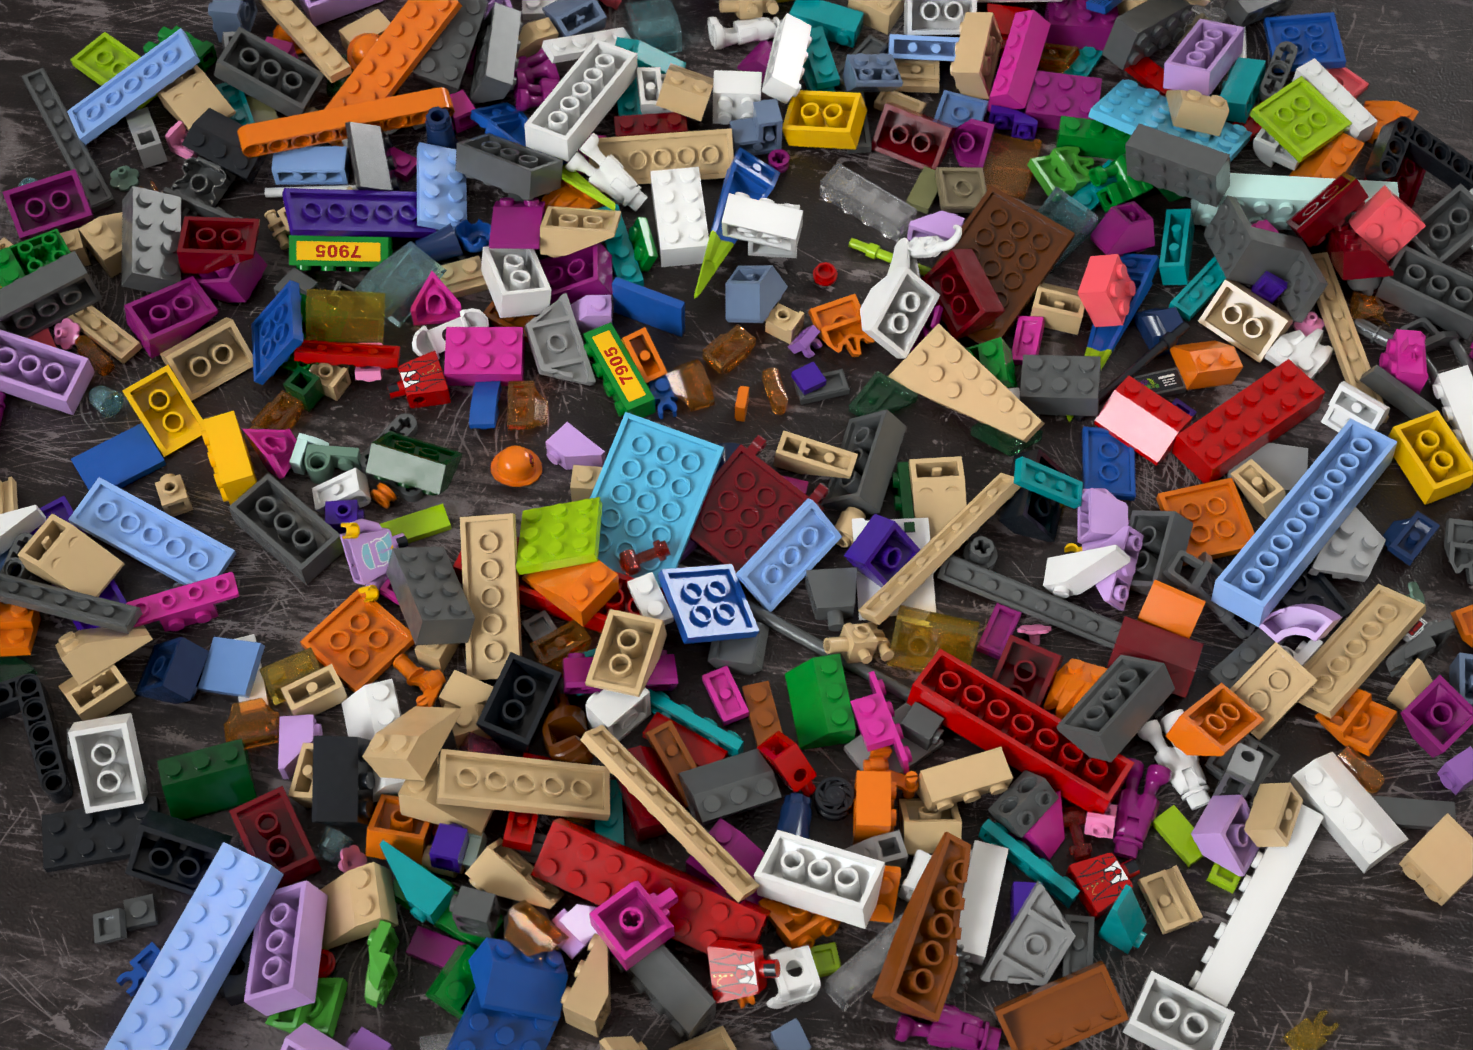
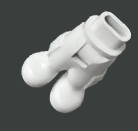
M708 17V32L711 45L714 46L715 50L737 43L741 45L774 38L776 28L782 20H779L778 17H773V20L768 17L733 21V28H723L716 17Z
M592 133L579 150L593 159L599 165V168L593 167L578 151L566 164L565 168L570 172L578 170L589 176L588 182L602 193L605 192L616 201L623 203L625 207L628 205L636 212L647 199V196L640 191V186L636 187V181L623 169L624 167L621 162L613 155L605 157L598 148L599 138L595 133Z
M1179 709L1164 716L1160 724L1158 720L1146 722L1137 733L1141 739L1150 742L1158 752L1154 757L1157 764L1165 766L1172 771L1170 781L1176 791L1182 795V801L1187 800L1191 810H1196L1207 805L1211 799L1207 792L1209 786L1206 785V778L1199 763V756L1186 755L1175 747L1173 743V748L1168 747L1162 735V730L1167 734L1180 715L1184 713L1182 709Z

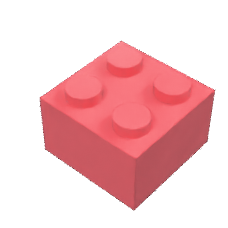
M1385 185L1348 220L1353 230L1388 261L1426 226L1418 214Z
M1118 254L1090 256L1077 294L1095 327L1123 325L1125 317L1129 313V305L1132 296L1135 295L1136 287L1127 273L1126 265L1122 263Z

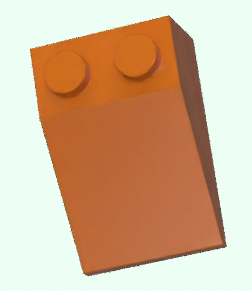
M600 560L524 574L522 576L523 581L581 626H584L619 590L618 574Z

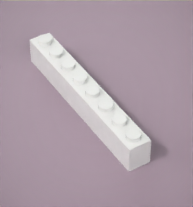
M1302 804L1288 847H1266L1264 853L1258 851L1251 863V867L1255 868L1252 876L1246 874L1239 886V890L1243 892L1240 899L1234 898L1226 911L1230 915L1227 924L1221 922L1214 934V937L1218 939L1215 947L1209 946L1201 959L1205 963L1202 972L1196 970L1188 986L1193 988V992L1225 1008L1227 1007L1324 817L1322 814Z

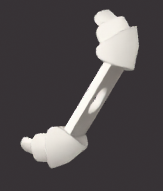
M471 308L461 310V317L430 330L423 326L413 336V351L419 357L431 351H436L439 359V353L445 351L446 341L442 338V332L446 327H489L488 318L481 310Z

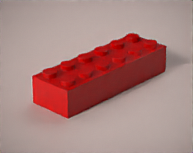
M1288 359L1177 434L1171 453L1203 483L1216 481L1267 443H1271L1316 412L1320 407L1325 391Z

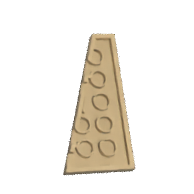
M939 323L886 378V380L895 385L904 387L913 393L922 395L931 401L967 415L976 421L994 427L1026 443L1044 425L1026 405Z

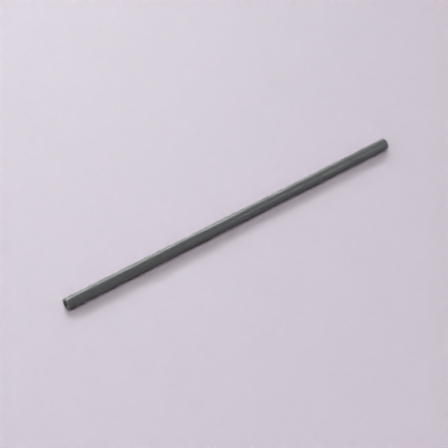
M679 563L678 568L687 567L681 563ZM747 600L754 619L822 656L834 655L826 654L823 646L824 641ZM835 653L840 654L842 666L867 681H869L868 672L874 671L877 680H883L887 692L907 702L911 688L862 662L847 664L841 653Z

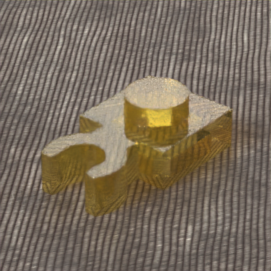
M1323 1010L1314 1018V1024L1306 1018L1282 1038L1292 1050H1318L1327 1042L1323 1035L1332 1034L1339 1024L1336 1022L1330 1027L1325 1026L1322 1018L1328 1012Z

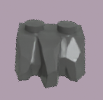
M1448 518L1445 527L1444 549L1455 573H1460L1465 569L1467 583L1473 586V521Z
M1450 618L1441 622L1439 620L1428 622L1423 626L1424 629L1418 636L1400 646L1388 657L1386 665L1391 678L1404 675L1417 658L1424 664L1430 654L1440 650L1455 629Z

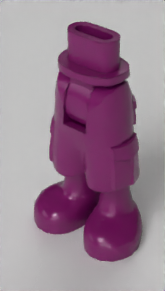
M542 48L528 58L526 56L518 57L519 62L516 71L524 72L528 83L535 84L534 79L538 77L558 79L560 81L555 63L550 61Z
M515 71L514 98L516 99L517 111H527L529 108L539 107L560 81L558 79L542 78L539 85L530 84L527 82L524 72Z
M1127 758L1133 761L1134 765L1126 779L1125 789L1119 791L1117 795V815L1114 831L1115 837L1113 839V842L1116 844L1114 855L1136 860L1138 850L1143 848V842L1147 837L1151 822L1157 816L1160 802L1155 795L1162 785L1167 784L1171 780L1172 771L1162 765H1150L1147 768L1143 794L1139 795L1137 792L1143 776L1144 764L1139 760Z
M945 1003L939 1022L932 1021L931 1025L914 1021L911 1017L900 1015L897 1022L895 1040L905 1042L909 1037L920 1036L927 1037L926 1041H928V1044L937 1047H954L964 1050H998L1002 1029L992 1027L989 1021L984 1022L974 1015L960 1011L954 1005Z

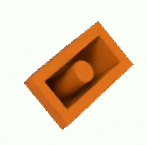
M646 327L621 339L646 383L668 373Z

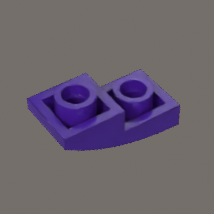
M991 105L988 123L995 124L994 128L1011 130V137L1035 139L1038 125L1036 119L1014 109Z

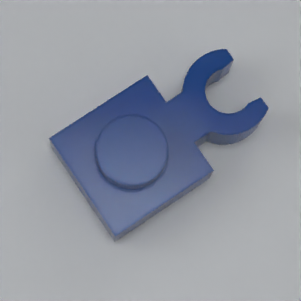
M673 374L660 376L648 382L649 389L655 398V405L659 404V418L663 419V411L666 409L671 410L673 417H676L677 405L674 401H678V395Z
M153 942L129 962L134 969L131 972L122 973L116 980L120 986H123L127 981H133L132 986L126 990L131 997L136 995L141 983L161 952Z

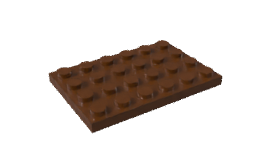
M991 185L962 225L961 238L952 248L973 249L1005 309V312L992 324L963 337L975 345L999 337L1004 339L1035 295L1037 287L1042 285L1075 238L1074 232ZM952 249L944 251L935 263V265L942 258H944ZM941 318V325L947 328L943 318Z

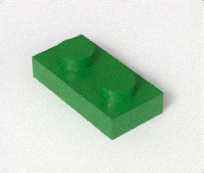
M638 217L633 226L630 227L628 236L632 242L634 258L638 262L640 271L649 272L658 255L647 218Z

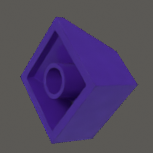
M874 514L844 557L854 567H857V571L882 588L920 551V548L896 521Z

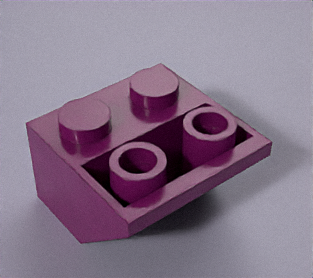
M1135 201L1111 207L1090 235L1091 240L1105 255L1118 254L1121 257L1125 253L1141 252L1148 247L1155 246L1153 218Z

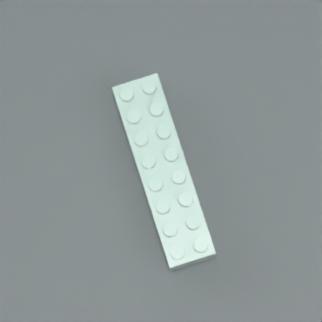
M1230 173V186L1217 207L1202 204L1194 199L1191 200L1194 225L1208 226L1216 215L1219 206L1228 195L1236 197L1251 225L1267 219L1276 230H1292L1286 222L1335 179ZM1358 180L1369 196L1364 201L1365 203L1384 185L1399 197L1397 182ZM1351 212L1349 215H1347V216L1345 217V219H1346L1345 221L1348 222V220H1349L1356 212H1354V213Z

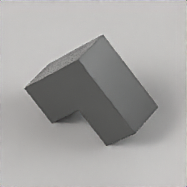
M295 267L274 287L275 295H277L292 280L299 283L300 293L314 298L320 292L318 282Z

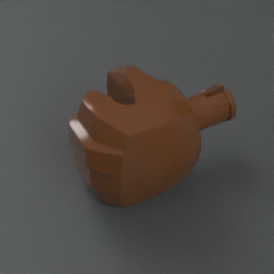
M558 694L560 703H558L557 697L554 696L552 699L554 710L549 713L543 723V738L546 749L553 761L590 765L593 762L594 754L581 741L584 733L589 731L587 730L585 712L580 707L570 705L569 696Z

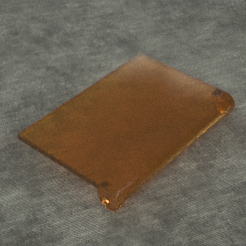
M995 133L983 167L986 189L988 190L992 185L1013 198L1025 199L1033 174L1027 165L1031 158L1038 157L1042 141L1034 139L1033 142Z

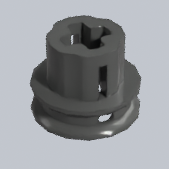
M979 536L965 546L962 558L992 570L995 567L998 555L993 542L985 536ZM977 548H981L986 553L981 554V551L977 550Z

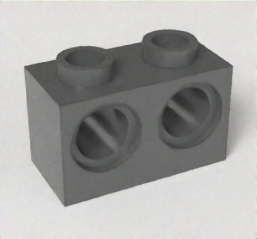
M1024 770L988 811L996 822L1003 825L1008 832L1022 838L1054 804L1059 796L1044 777Z
M461 886L459 894H454L450 903V912H452L453 920L459 932L482 938L494 937L501 915L496 894Z

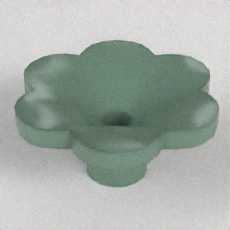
M129 166L119 167L110 174L111 187L114 189L119 188L122 192H126L132 186L139 184L138 170L130 169Z
M1417 582L1408 583L1410 594L1405 596L1425 604L1424 595L1419 589Z

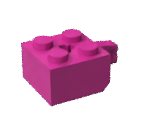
M1396 329L1392 339L1387 341L1385 353L1380 355L1379 366L1419 395L1428 380L1425 349L1426 336L1421 331Z
M634 881L590 912V923L627 971L674 936V926L667 917L670 915L668 909L678 902V896L671 887L658 896L654 892L649 895L639 881ZM631 922V924H633V925L637 924V926H635V927H632V926L627 927V923Z

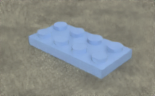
M419 142L417 146V226L440 230L451 223L453 230H455L460 222L467 219L465 174L455 171L456 149Z
M808 498L735 575L765 610L772 612L806 576V570H811L842 536L817 504Z

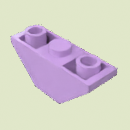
M1130 526L1122 527L1099 547L1117 545L1131 557L1130 563L1095 584L1103 600L1124 611L1126 600L1129 597V589L1144 535Z

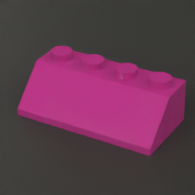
M1035 10L1015 14L987 107L989 113L991 105L1014 110L1026 107L1051 25Z

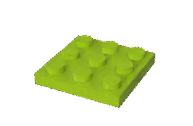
M1302 76L1257 105L1249 114L1299 163L1344 133L1352 124L1349 119Z
M600 497L524 510L522 512L516 569L519 575L597 562L602 516Z

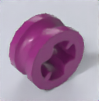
M782 149L771 151L768 156V165L780 173L786 172L789 168V154Z

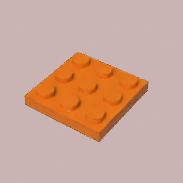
M1232 478L1158 493L1156 497L1161 511H1176L1194 523L1186 552L1196 558L1203 552L1208 553L1212 559L1238 554L1255 534Z
M358 589L300 641L302 647L326 667L332 664L339 679L354 693L364 685L372 684L393 664L399 655L404 654L415 644L408 628L376 601L364 603L366 593H359Z

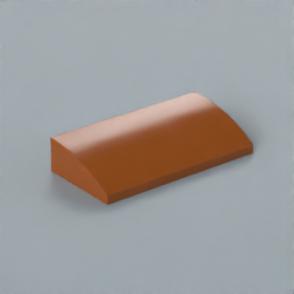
M1102 960L993 1007L1012 1050H1060L1129 1020Z

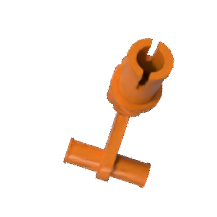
M406 654L399 655L394 660L393 667L407 679L408 685L419 686L423 692V695L418 696L416 699L417 706L433 707L443 684L446 682L443 673L439 669L425 671L424 668L418 667L411 661Z
M889 746L870 751L868 759L863 760V770L891 772V782H896V788L903 790V797L906 799L913 798L914 793L919 787L917 773L909 771L904 775L890 770L888 759L892 754V748Z

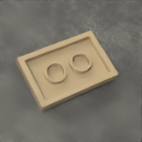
M1275 642L1230 690L1264 718V721L1251 732L1258 740H1261L1318 680Z

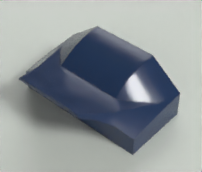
M1176 307L1149 309L1135 313L1133 316V321L1149 350L1160 342L1159 338L1166 332L1173 331L1183 322ZM1166 349L1158 357L1169 354L1171 352L1170 350Z
M1417 511L1409 519L1394 521L1383 534V537L1386 539L1384 544L1387 546L1388 551L1410 566L1434 536L1440 525Z

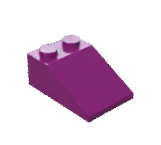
M510 197L500 198V201H496L493 207L489 248L539 249L540 226L545 215V201H539L538 198L514 201V198Z
M601 243L566 256L547 257L539 260L552 290L550 304L556 302L565 293H567L570 303H574L586 295H613L612 255Z
M255 250L254 258L208 274L181 273V281L193 276L210 298L227 303L246 302L250 298L257 282L261 279L267 264Z
M193 276L124 305L127 325L151 359L186 340L218 314V309Z
M720 818L709 831V834L755 880L754 874L765 853L742 832ZM692 855L687 859V874L725 890ZM756 890L755 893L745 899L759 905L758 902L765 897L759 896Z

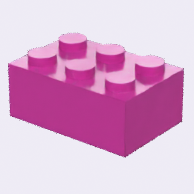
M446 327L444 375L448 386H475V382L500 381L501 386H524L525 335L523 327Z

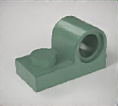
M307 444L305 467L310 480L315 484H321L332 479L335 468L349 471L353 468L361 470V453L359 448Z

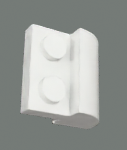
M637 67L636 69L642 114L673 112L656 106L666 74H661L658 67Z
M1261 128L1253 141V149L1257 157L1269 167H1272L1276 162L1295 171L1300 163L1268 132Z
M1343 381L1339 384L1328 404L1329 408L1321 422L1340 432L1351 418L1377 431L1385 421L1390 407Z

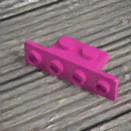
M228 572L129 601L126 604L140 607L142 612L133 628L160 621L165 632L179 631L185 626L195 623H206L212 618L218 617L215 604L239 597V591L233 572Z
M874 671L868 672L870 688L873 694L850 701L866 749L869 752L893 745L903 774H907L909 772V763L913 761L908 745L904 747L901 740L904 739L900 724H894L892 717H895L891 701H885L886 689L883 680H877Z

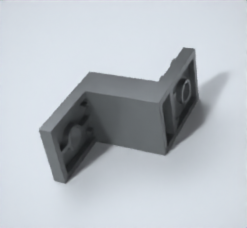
M1227 195L1203 234L1225 277L1229 280L1254 285L1268 271L1288 282L1287 288L1280 297L1293 321L1302 323L1328 285L1308 248L1301 238L1252 227L1236 197Z

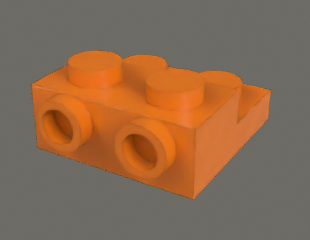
M0 602V657L31 655L41 621L39 611Z
M763 898L758 902L759 906L771 911L768 918L769 921L776 928V933L784 944L792 949L806 945L811 949L817 938L823 934L826 937L833 935L841 921L772 899Z

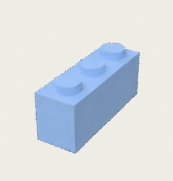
M890 34L888 54H892L894 59L954 62L956 56L955 44L959 42L960 38Z
M308 146L273 153L271 170L276 185H348L350 158L347 146Z

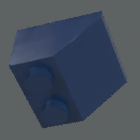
M184 637L154 645L135 694L173 704L190 701L197 692L198 687L196 684L203 673L209 651Z

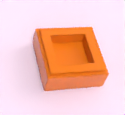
M740 386L738 389L735 404L736 421L745 422L749 402V387Z

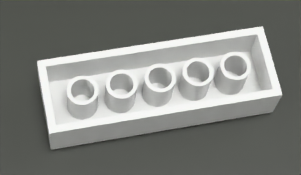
M595 39L524 124L526 147L569 162L636 78L637 53Z

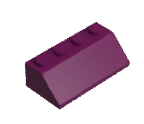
M662 650L659 661L645 688L653 691H673L678 684L674 654H667V650ZM585 653L568 654V658H563L564 694H594L595 692L600 693L603 690L585 685L594 657H585Z

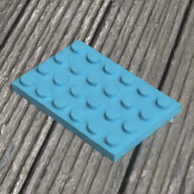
M1121 80L1091 108L1088 116L1130 135L1133 134L1140 123L1230 154V162L1249 142L1252 132L1247 131L1244 126L1239 124L1233 125L1225 122L1220 136L1175 127L1172 124L1167 98L1160 95L1155 89H1146L1138 86V83L1133 80Z
M625 412L590 498L600 497L602 502L598 560L613 571L633 578L652 572L659 587L662 588L658 574L661 569L678 568L724 453V447Z

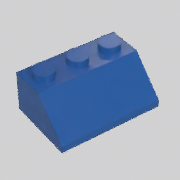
M486 937L468 960L481 1008L557 1021L560 1018L561 998L565 992L568 978L561 952Z

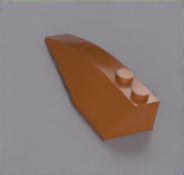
M949 832L943 834L915 887L892 940L872 996L873 999L896 1011L933 1022H939L958 966L959 956H956L957 941L961 940L962 928L959 927L960 914L964 910L965 898L962 896L964 883L967 882L971 852V844Z

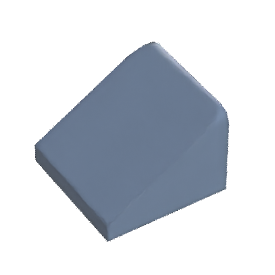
M797 1018L771 1032V1039L777 1050L811 1049V1045Z

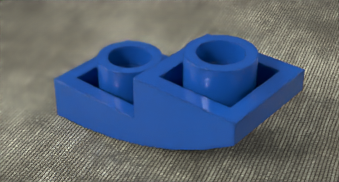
M500 381L475 382L470 407V429L495 428L499 416L498 402L502 391Z

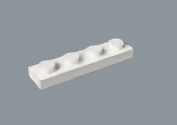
M621 27L543 40L542 49L552 63L579 59L595 39L615 46L617 37L631 39V37Z

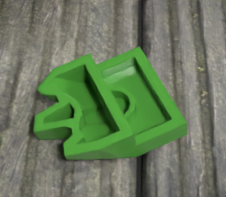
M1064 146L1053 148L1048 156L1030 159L1027 166L1050 200L1072 196L1090 182L1089 170L1094 165L1093 158L1078 156L1080 153L1079 147Z
M380 920L377 928L372 929L367 942L370 960L365 980L366 1003L376 1008L379 1003L384 1005L399 973L392 959L399 940L392 924Z
M318 978L315 1003L271 1015L265 1024L292 1033L302 1024L307 1023L326 1036L333 1038L348 982L344 978Z

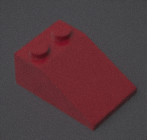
M184 216L177 248L181 273L208 274L254 258L260 219Z
M1010 634L991 679L1037 706L1042 707L1064 657Z
M283 786L229 811L248 854L272 865L284 874L276 890L289 886L322 870Z

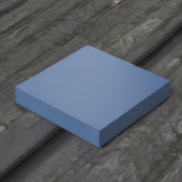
M944 90L934 118L956 127L970 119L984 121L989 101Z
M213 637L198 689L204 692L250 698L265 646L257 642Z

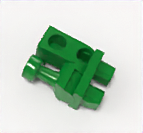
M176 25L173 29H169L164 26L158 32L157 36L160 41L158 44L178 31L180 27ZM184 31L200 60L196 65L205 73L218 60L214 44L207 40L202 42ZM148 41L143 46L144 53L146 54L158 44ZM206 56L208 60L204 63L203 58Z
M1126 153L1116 158L1105 168L1096 166L1089 170L1090 181L1096 187L1105 184L1109 177L1115 176L1117 180L1116 183L1109 184L1096 193L1105 213L1113 206L1125 204L1153 189L1154 186L1127 176ZM1106 193H1108L1112 204L1106 200Z

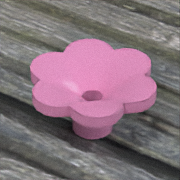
M1310 311L1302 323L1294 322L1293 328L1296 331L1301 330L1307 337L1317 328L1322 330L1325 324L1323 319L1318 318L1315 312Z
M64 318L61 323H57L54 327L55 344L61 345L64 350H70L73 345H77L80 342V325L73 323V320L70 318Z
M1042 624L1021 625L1017 628V632L1028 634L1029 642L1035 645L1040 644L1041 634L1051 631V626H1044Z
M351 845L340 851L341 860L338 863V868L343 873L367 864L366 855L360 852L357 845Z

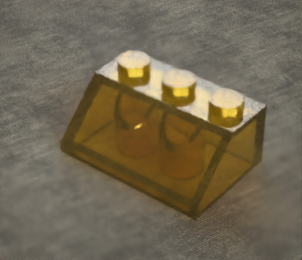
M307 289L306 340L383 344L385 293Z
M900 605L890 647L894 652V656L891 660L887 661V665L921 673L937 651L942 649L971 666L980 622Z

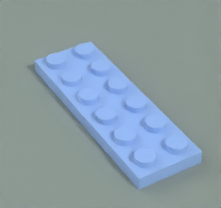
M181 28L67 111L79 139L85 145L96 139L109 127L115 125L120 119L136 110L138 106L149 98L154 97L160 90L173 83L179 76L200 62L187 34Z
M100 477L68 519L70 524L182 585L223 574L236 555L235 550Z

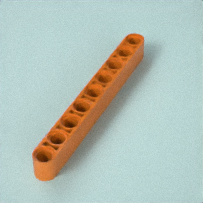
M440 87L247 124L240 127L237 134L244 156L257 157L348 139L346 122L381 126L383 131L425 124L426 115L429 113V109L439 106L442 109H447L450 117L454 115L455 110L448 89Z

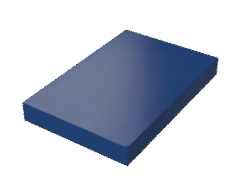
M615 277L612 283L615 313L679 337L683 336L685 332L684 301Z
M142 423L71 458L88 490L91 489L99 477L118 488H122L166 465L165 460Z
M1083 426V489L1105 488L1118 500L1134 501L1136 498L1135 450L1111 436L1109 431L1104 428Z

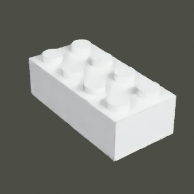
M699 167L651 171V191L661 267L703 263L709 235Z

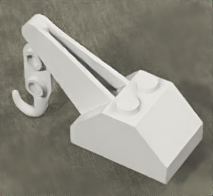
M960 225L953 226V229L956 231L947 241H943L938 236L915 237L911 241L906 238L900 239L894 247L893 258L887 276L871 288L860 308L862 331L896 358H907L940 297V294L920 278L917 258L937 257L942 251L952 249L961 238L962 228Z

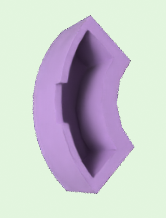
M1295 604L1272 612L1259 628L1277 643L1295 634L1307 636L1316 642L1325 638L1342 617L1320 605Z

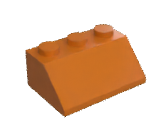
M1342 133L1303 160L1289 176L1336 179L1343 172L1349 174L1358 161L1365 143Z
M1221 682L1182 713L1165 737L1186 755L1223 756L1264 721V718Z

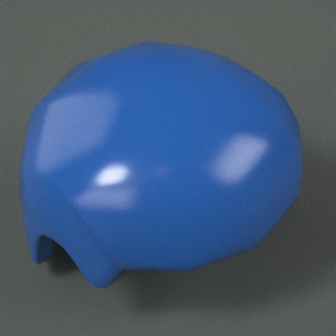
M465 219L456 226L454 232L463 250L477 253L483 251V247L489 246L490 224L483 222L481 219H478L477 223L471 224Z

